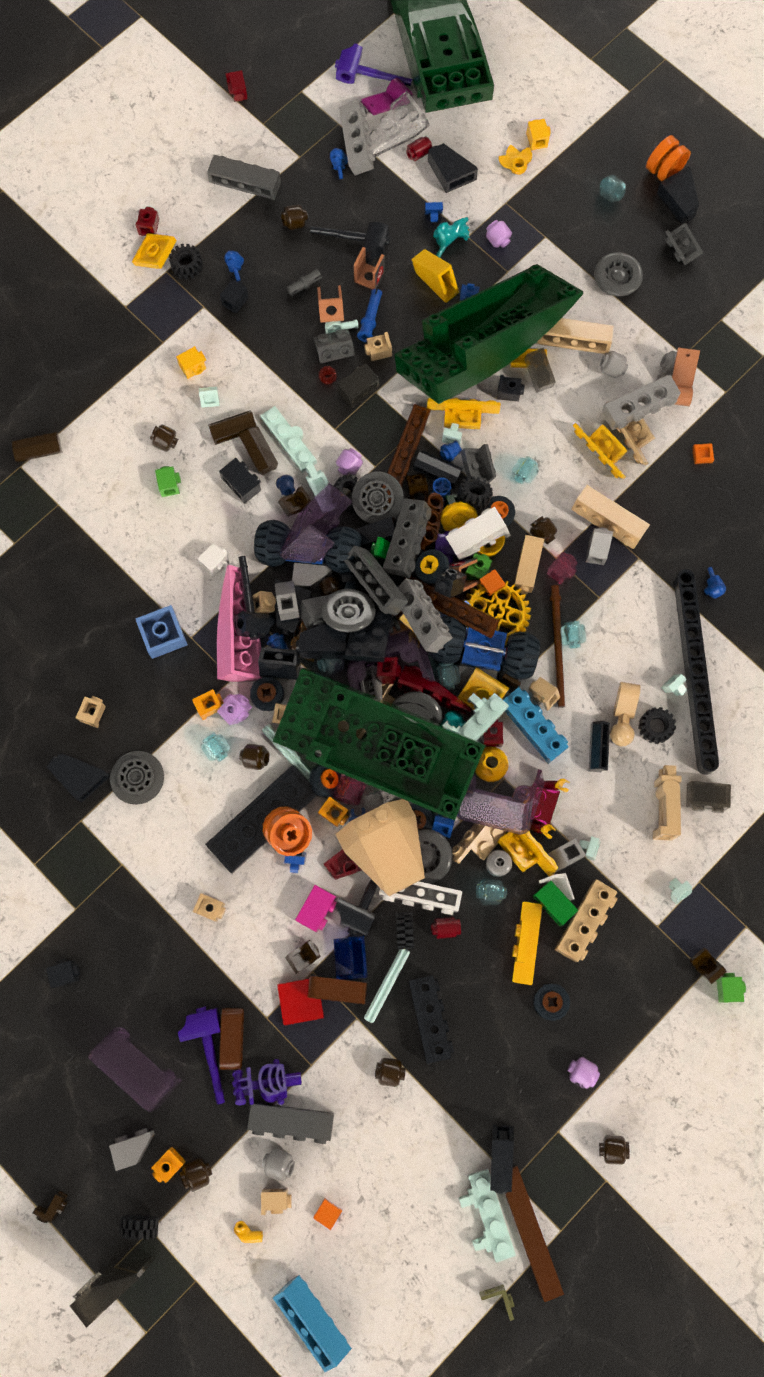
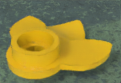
M509 145L506 155L499 156V162L503 167L510 169L512 173L520 175L527 170V164L532 160V151L530 147H527L520 152L514 146Z

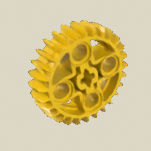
M507 580L505 587L493 594L492 600L480 597L487 593L480 584L476 586L477 590L471 588V594H466V601L470 605H481L483 607L481 611L486 612L488 607L487 614L493 617L494 612L498 609V614L495 618L500 621L495 631H499L500 626L512 630L507 633L505 646L511 634L526 632L525 627L529 626V622L526 620L531 618V615L527 613L531 611V608L526 607L529 601H523L526 594L519 595L521 588L515 591V584L509 587ZM501 593L507 598L499 599L497 595ZM510 598L517 603L519 610L508 606ZM512 616L516 617L518 622L512 623L509 618Z

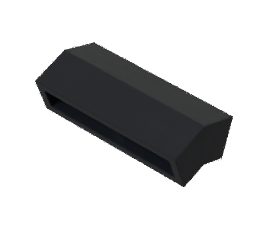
M424 450L419 451L413 465V470L425 474L432 479H448L452 488H455L463 470L462 467Z
M595 721L591 723L588 772L601 773L602 771H608L609 722Z

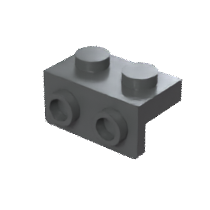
M686 223L671 233L669 230L665 231L667 235L665 240L670 248L674 247L676 250L673 254L678 262L682 260L683 264L686 265L703 254L701 247Z
M340 329L333 333L320 334L317 337H313L320 363L354 356L355 354L348 329Z
M483 444L479 449L464 448L460 452L466 477L470 479L471 476H475V479L480 477L481 481L486 480V484L496 478V470L488 444Z

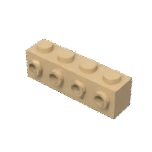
M561 318L538 340L537 344L605 354L610 351L614 326Z
M586 485L571 510L590 521L593 525L613 531V537L632 549L636 547L650 524L589 485Z
M597 879L594 880L578 907L579 911L572 917L554 950L574 962L583 961L588 953L587 945L589 942L593 943L598 935L596 929L599 924L602 926L608 917L605 913L609 907L613 908L617 901L615 897L617 891Z

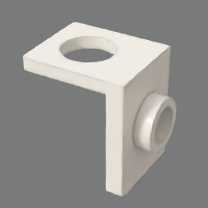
M566 873L555 874L539 880L540 884L548 883L551 880L570 901L574 899Z

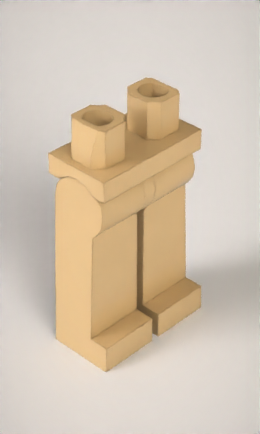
M664 765L663 769L659 770V778L654 781V787H657L655 794L659 800V828L653 831V840L673 841L681 835L679 785L681 783V776H676V766Z

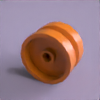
M670 135L652 152L647 161L646 169L652 174H657L658 179L662 182L684 168L690 158L691 151L684 145L679 146V141Z
M289 806L279 807L272 810L266 816L263 823V835L265 840L279 854L295 856L308 847L312 839V828L310 822L296 809Z

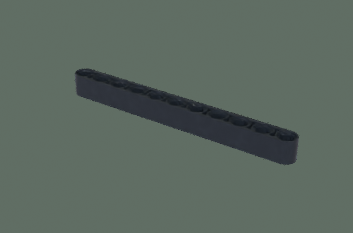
M683 569L674 579V589L685 677L687 679L686 685L696 764L701 774L708 775L718 769L719 757L695 575L691 570ZM680 577L686 578L688 583H684ZM683 595L689 596L690 601L685 600ZM685 613H690L693 619L687 618ZM687 631H692L695 637H690ZM690 649L696 650L697 656L692 655ZM692 667L698 668L700 674H695L692 671ZM694 686L701 687L702 693L696 692ZM697 704H701L704 707V712L697 709ZM699 723H704L707 727V730H702L699 726ZM702 741L709 744V750L702 747ZM705 760L711 763V769L705 767Z

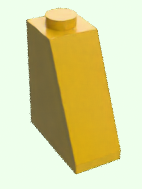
M426 249L412 258L416 274L445 303L459 293L451 264Z

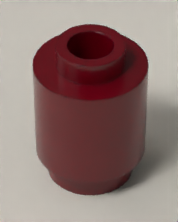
M427 136L420 137L407 145L406 154L408 158L417 161L427 155L428 150L433 147L430 139Z
M454 917L435 919L434 923H431L432 935H436L437 939L453 938L456 935H461L460 919H455Z

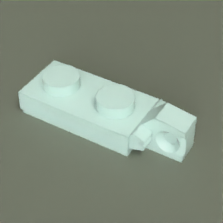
M313 463L306 465V471L309 475L306 476L307 484L321 511L325 513L336 508L338 503L332 502L334 497L331 498L330 496L332 493L330 492L331 486L324 472H321V470L316 471Z

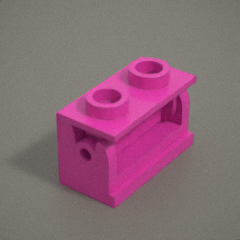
M314 885L295 921L316 933L318 930L322 931L328 921L325 919L328 912L332 913L337 904L335 901L336 896Z

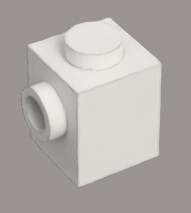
M213 543L198 558V561L214 577L219 571H223L227 567L229 562L228 553L222 546L217 547Z

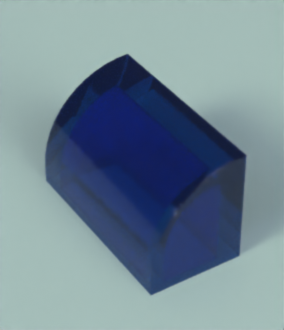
M364 936L334 939L336 978L340 980L366 978L367 965Z

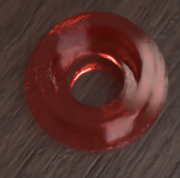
M330 366L323 367L319 372V379L324 384H332L337 378L335 369Z

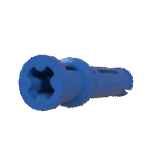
M372 289L365 317L360 322L362 326L357 333V338L363 342H367V338L373 337L372 332L376 327L375 318L383 294L379 289L377 294H375L376 289Z

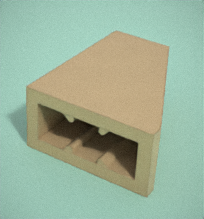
M525 536L514 583V590L521 588L520 593L522 594L532 593L544 543L543 538Z

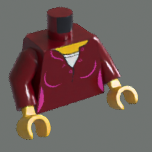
M563 778L558 781L546 780L528 786L525 794L513 792L511 802L521 805L519 815L529 830L544 834L548 839H552L548 832L550 830L556 831L550 823L560 791L557 790L568 792L569 789L563 788L564 783H570L568 780Z

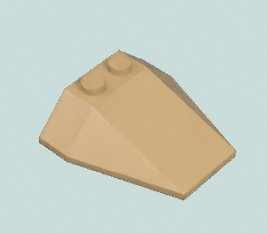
M404 799L387 802L355 818L336 834L343 851L388 896L425 878L416 815L409 802Z

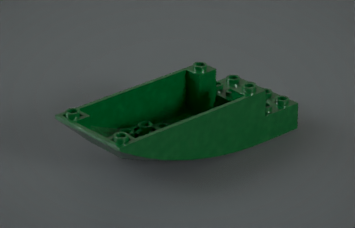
M391 0L417 98H422L425 113L493 100L494 82L467 0ZM446 35L449 39L443 42L439 40V37ZM450 49L453 53L450 56H446L443 54V51Z
M538 264L532 265L530 268L423 319L424 339L394 354L396 371L436 403L440 404L482 382L518 358L541 339L583 295V291Z
M301 668L272 741L306 755L305 759L453 820L457 817L486 746L431 720L306 668ZM339 694L344 695L343 700L338 699ZM339 722H348V731L341 732L338 729ZM359 728H364L367 731L365 739L357 738L356 731ZM316 750H320V751L322 752V754L317 753V752H315V751H316Z

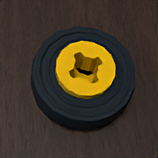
M435 549L427 550L417 559L415 566L416 574L423 582L436 584L437 574L449 569V561L441 551Z

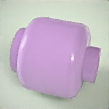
M495 220L486 228V238L493 247L498 248L501 246L504 248L511 242L509 238L512 232L504 221Z
M352 448L349 450L344 449L336 460V465L339 467L338 471L343 475H356L363 464L362 455Z
M580 1057L577 1061L572 1060L567 1070L570 1072V1081L583 1089L593 1088L600 1076L597 1065L584 1057Z

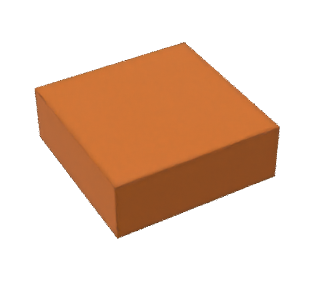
M712 443L693 445L695 464L714 462Z
M495 569L479 579L480 584L489 596L506 585Z
M325 1198L313 1218L331 1230L342 1209Z

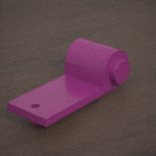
M395 78L389 83L385 92L363 98L361 103L374 116L408 105L412 101L413 93L399 78Z

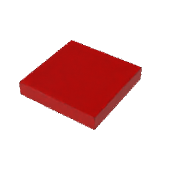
M309 979L277 984L284 1025L324 1018L321 999L307 998Z

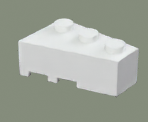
M493 507L492 509H485L477 518L469 519L459 529L451 530L446 539L458 559L462 560L480 551V547L485 544L493 545L496 543L495 539L502 536L508 538L511 535L500 514Z

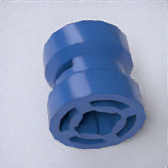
M438 478L433 483L432 493L440 494L444 502L446 496L450 495L451 483L446 478Z

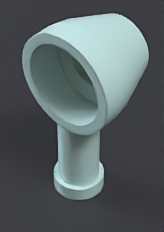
M357 319L342 323L340 321L325 322L326 334L340 329H358Z

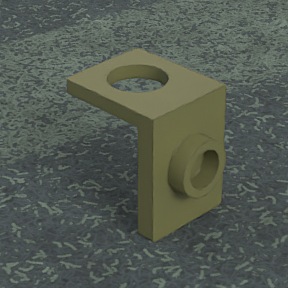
M504 1285L479 1292L481 1300L502 1294L509 1320H514L511 1308L515 1307L511 1293H506Z

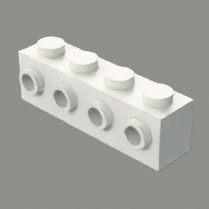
M417 882L391 896H388L380 888L379 895L383 896L382 900L394 902L395 899L402 900L404 905L414 906V903L422 905V909L433 911L434 908L442 909L441 913L453 915V912L457 913L459 911L462 891Z

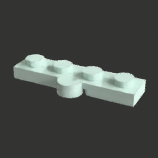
M275 406L260 415L261 420L302 473L306 471V465L310 463L315 465L317 463L316 458L302 442L303 431L300 427H291Z

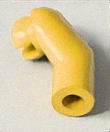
M244 1221L236 1222L234 1232L243 1243L263 1242V1231H251Z

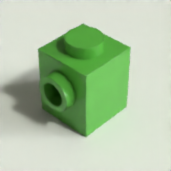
M163 466L155 470L159 492L162 497L180 494L178 484L181 483L179 472L176 473L173 466Z
M475 553L472 559H477L478 562L468 566L465 573L467 580H479L488 573L491 567L492 560L487 555Z
M725 973L722 975L723 977L716 980L718 1001L720 1003L744 1002L746 985L742 981V977H735V973Z

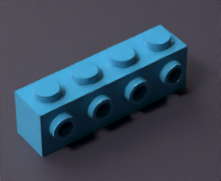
M518 687L503 699L509 705L505 713L549 764L569 747L567 745L568 741L562 734L559 735L555 731V725L551 720L544 718L541 708L529 700V694Z
M300 1275L288 1281L273 1297L323 1371L327 1372L337 1367L352 1348Z

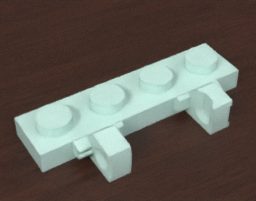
M473 693L467 702H471L474 705L475 709L473 712L475 714L462 727L458 726L455 728L450 726L448 721L442 726L477 741L508 709L509 705L495 693L488 700L484 697L481 700Z
M485 1169L468 1175L472 1188L467 1189V1195L459 1197L461 1208L473 1204L475 1209L479 1208L485 1231H483L484 1236L472 1240L475 1251L485 1248L487 1252L492 1251L496 1263L516 1256L496 1192L490 1191L491 1177L489 1170Z

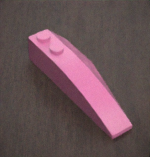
M228 565L226 568L219 606L217 679L230 682L257 681L262 678L258 666L261 642L260 638L250 640V637L238 636L236 633L235 616L245 611L241 572L239 567Z

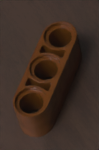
M431 493L423 500L431 508V517L429 519L430 522L428 521L426 525V534L422 538L421 548L428 547L438 537L443 509V498L438 493Z
M310 976L307 998L365 1004L367 983Z
M243 1008L222 1009L220 1070L242 1069Z

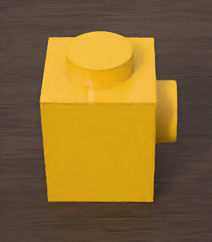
M545 119L529 121L526 134L531 150L547 148L551 134L549 125L547 126Z
M195 346L176 356L178 364L187 379L201 374L206 369L204 363L206 358L202 351L198 352Z

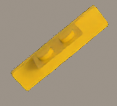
M428 398L427 401L428 409L445 411L444 427L451 428L452 423L459 424V428L480 429L481 413L499 414L501 406L500 402L494 400L478 401L476 399L460 400L452 398L440 404L431 398Z
M574 423L573 427L576 429L574 433L580 439L585 438L588 442L586 446L592 452L596 450L600 455L598 459L604 465L608 463L612 468L610 472L617 479L619 477L625 479L624 473L615 465L628 452L622 443L604 424L589 437L577 423Z
M508 807L505 808L500 819L510 832L499 838L498 843L510 855L522 872L538 863L549 877L554 875L558 869L555 860L549 857L542 845L531 835L529 829L524 827L518 820L517 815Z
M522 902L520 923L516 924L515 936L518 937L517 945L513 946L512 957H515L512 982L533 984L542 904Z

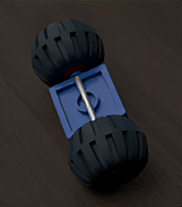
M267 520L261 523L256 530L254 539L255 556L264 565L271 567L279 566L286 561L322 564L325 558L327 566L337 573L351 572L344 560H347L349 556L347 554L354 546L361 547V535L355 529L347 526L337 527L331 530L328 535L295 532L293 537H291L288 525L278 520ZM351 556L348 559L354 563L356 562L355 556Z
M451 616L441 617L442 621L448 626V632L453 638L443 645L444 648L439 649L437 653L429 652V655L435 661L442 664L457 662L461 656L462 648H464L462 664L500 671L502 657L504 656L502 668L508 676L517 680L533 676L540 652V641L534 635L528 632L513 633L509 636L506 648H504L507 636L505 632L495 631L493 637L489 638L468 627L467 637L464 640L466 625Z

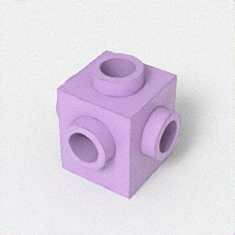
M230 694L223 700L224 704L217 712L229 725L244 721L249 716L248 712L252 709V706L244 695Z

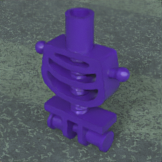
M275 1059L273 1064L262 1066L259 1071L258 1081H252L250 1067L246 1068V1078H242V1070H235L232 1073L234 1077L232 1084L235 1088L233 1094L236 1096V1105H244L246 1103L244 1096L249 1095L250 1105H253V1090L256 1089L260 1090V1094L266 1102L278 1101L279 1105H283L284 1098H287V1087L302 1085L301 1073L285 1074L284 1065L279 1064L278 1059ZM268 1074V1079L263 1080L265 1075Z

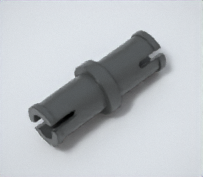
M315 268L307 275L300 276L299 280L286 288L289 289L288 292L293 297L303 289L307 290L310 288L309 286L322 279L319 270Z

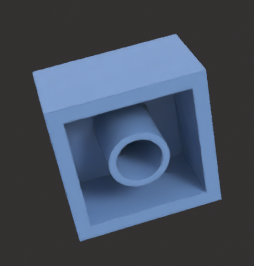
M172 605L136 618L146 649L152 659L188 645Z

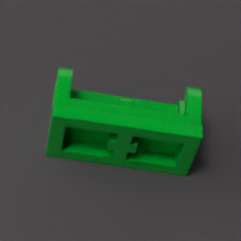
M551 880L533 895V898L539 904H542V908L559 926L564 925L579 911Z

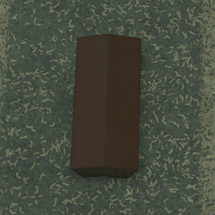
M251 410L208 424L215 445L238 438L247 429L257 426Z
M258 426L249 428L239 435L260 474L265 475L277 468L278 462Z
M57 432L12 441L16 462L63 453Z

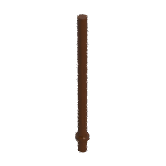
M552 585L550 601L552 602L556 687L560 694L557 706L558 708H564L565 692L560 618L561 596L559 595V585Z

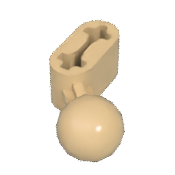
M620 682L613 712V715L618 717V723L611 728L610 738L615 745L620 747L631 744L635 737L634 729L630 726L629 720L634 719L641 688L638 684Z

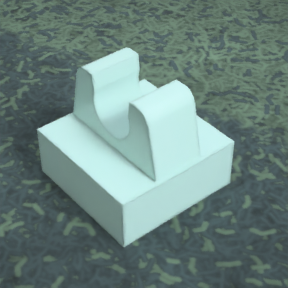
M217 387L199 388L202 408L220 406Z
M452 423L450 429H444L443 443L449 444L457 441L460 445L462 432L458 431L459 424Z
M682 674L673 675L661 688L665 693L673 692L676 696H682L687 692L683 685L687 679Z
M591 836L590 842L580 840L579 844L582 850L586 852L587 859L595 861L601 843L599 838Z
M675 878L669 882V887L672 890L671 899L676 905L692 893V886L688 881L682 884Z

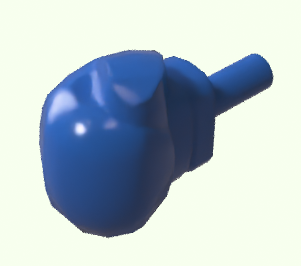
M334 148L330 152V160L333 169L338 170L339 179H343L342 169L345 168L348 158L342 149Z
M229 250L224 256L225 263L229 271L234 272L236 281H240L238 271L241 270L244 258L237 251Z
M709 567L710 578L707 580L708 586L704 589V593L706 596L709 595L715 599L726 592V586L719 575H714L712 567Z

